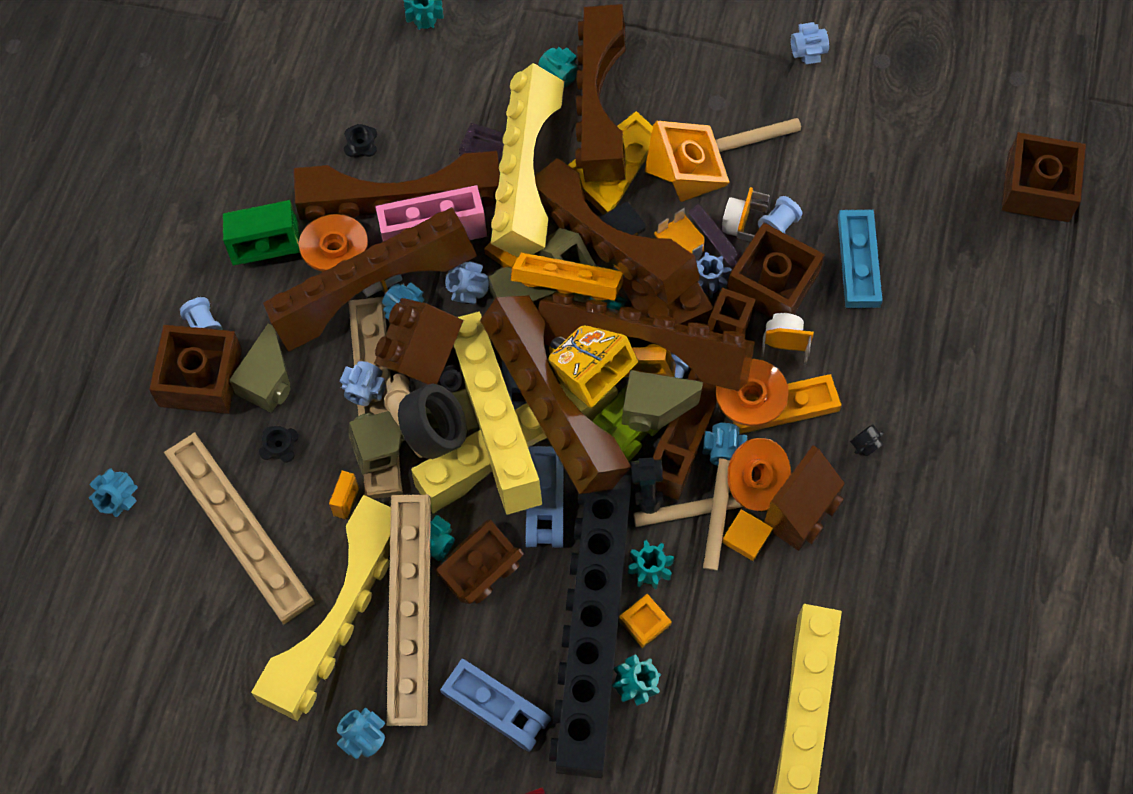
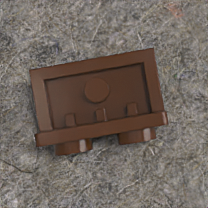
M486 520L438 563L433 570L461 603L471 604L474 601L475 604H478L492 592L491 585L500 576L504 579L520 566L518 560L524 555V552L520 548H515L492 520Z

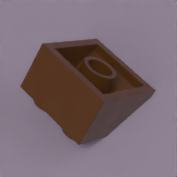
M812 445L771 500L764 523L773 527L772 533L798 551H800L806 541L811 545L815 542L824 528L820 524L821 520L826 514L832 517L844 501V498L840 496L845 484L816 446Z

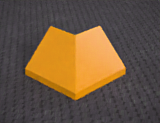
M656 121L653 124L644 172L672 182L680 202L729 184L710 126Z

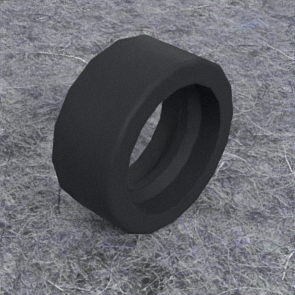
M437 384L423 386L406 395L399 403L398 421L400 430L409 446L420 456L435 459L460 448L465 441L467 433L465 414L454 395L443 386ZM425 407L434 415L439 425L440 436L430 426L426 417Z

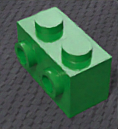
M291 200L223 213V241L233 266L300 252L299 224Z

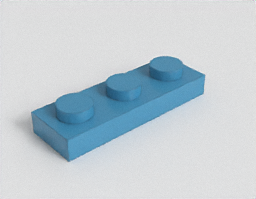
M839 210L838 228L845 308H880L882 304V291L874 210Z

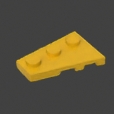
M637 111L617 126L623 131L626 152V180L585 182L583 169H577L576 159L568 164L569 167L579 173L586 199L603 215L615 209L648 155L653 126Z

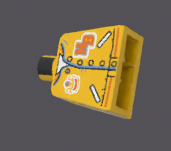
M586 325L580 326L567 339L563 337L554 338L549 346L550 355L548 361L558 380L590 408L639 362L627 336Z

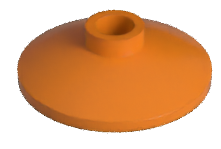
M332 214L322 216L308 224L301 233L299 239L300 254L310 267L324 272L341 261L348 260L366 251L368 248L366 230L361 223L346 215Z
M752 359L748 382L740 390L736 391L716 386V399L721 411L732 421L745 426H761L772 422L780 416L788 402L789 389L784 375L774 365L763 360ZM754 394L758 400L748 401L745 399V396Z
M753 438L744 442L736 449L728 466L727 478L732 496L746 509L753 511L768 510L771 500L791 475L790 462L783 448L770 439ZM754 469L755 474L752 478V470Z

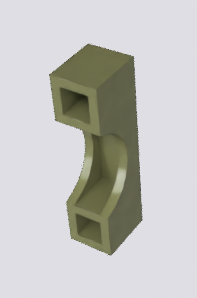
M464 385L458 391L452 392V394L460 403L465 414L467 424L466 437L479 431L480 427ZM425 407L426 417L432 428H439L434 415ZM389 411L379 414L365 413L356 417L354 421L349 422V439L362 475L397 465L399 449L405 439L400 427Z

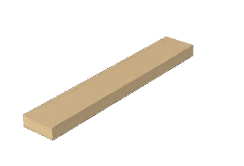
M383 297L350 300L348 302L354 366L359 361L369 362L382 370L381 377L385 379L384 384L386 385V381L391 377V370L374 364L377 357L375 356L377 343L387 333L385 311H383L385 306L382 304ZM385 388L380 401L372 399L368 406L357 404L358 416L365 413L379 414L388 411L384 406L387 388ZM399 453L397 465L364 474L365 496L376 499L391 497V495H403Z
M194 432L164 452L166 457L282 624H286L314 605L312 597Z
M428 494L391 495L387 726L428 725L431 496Z

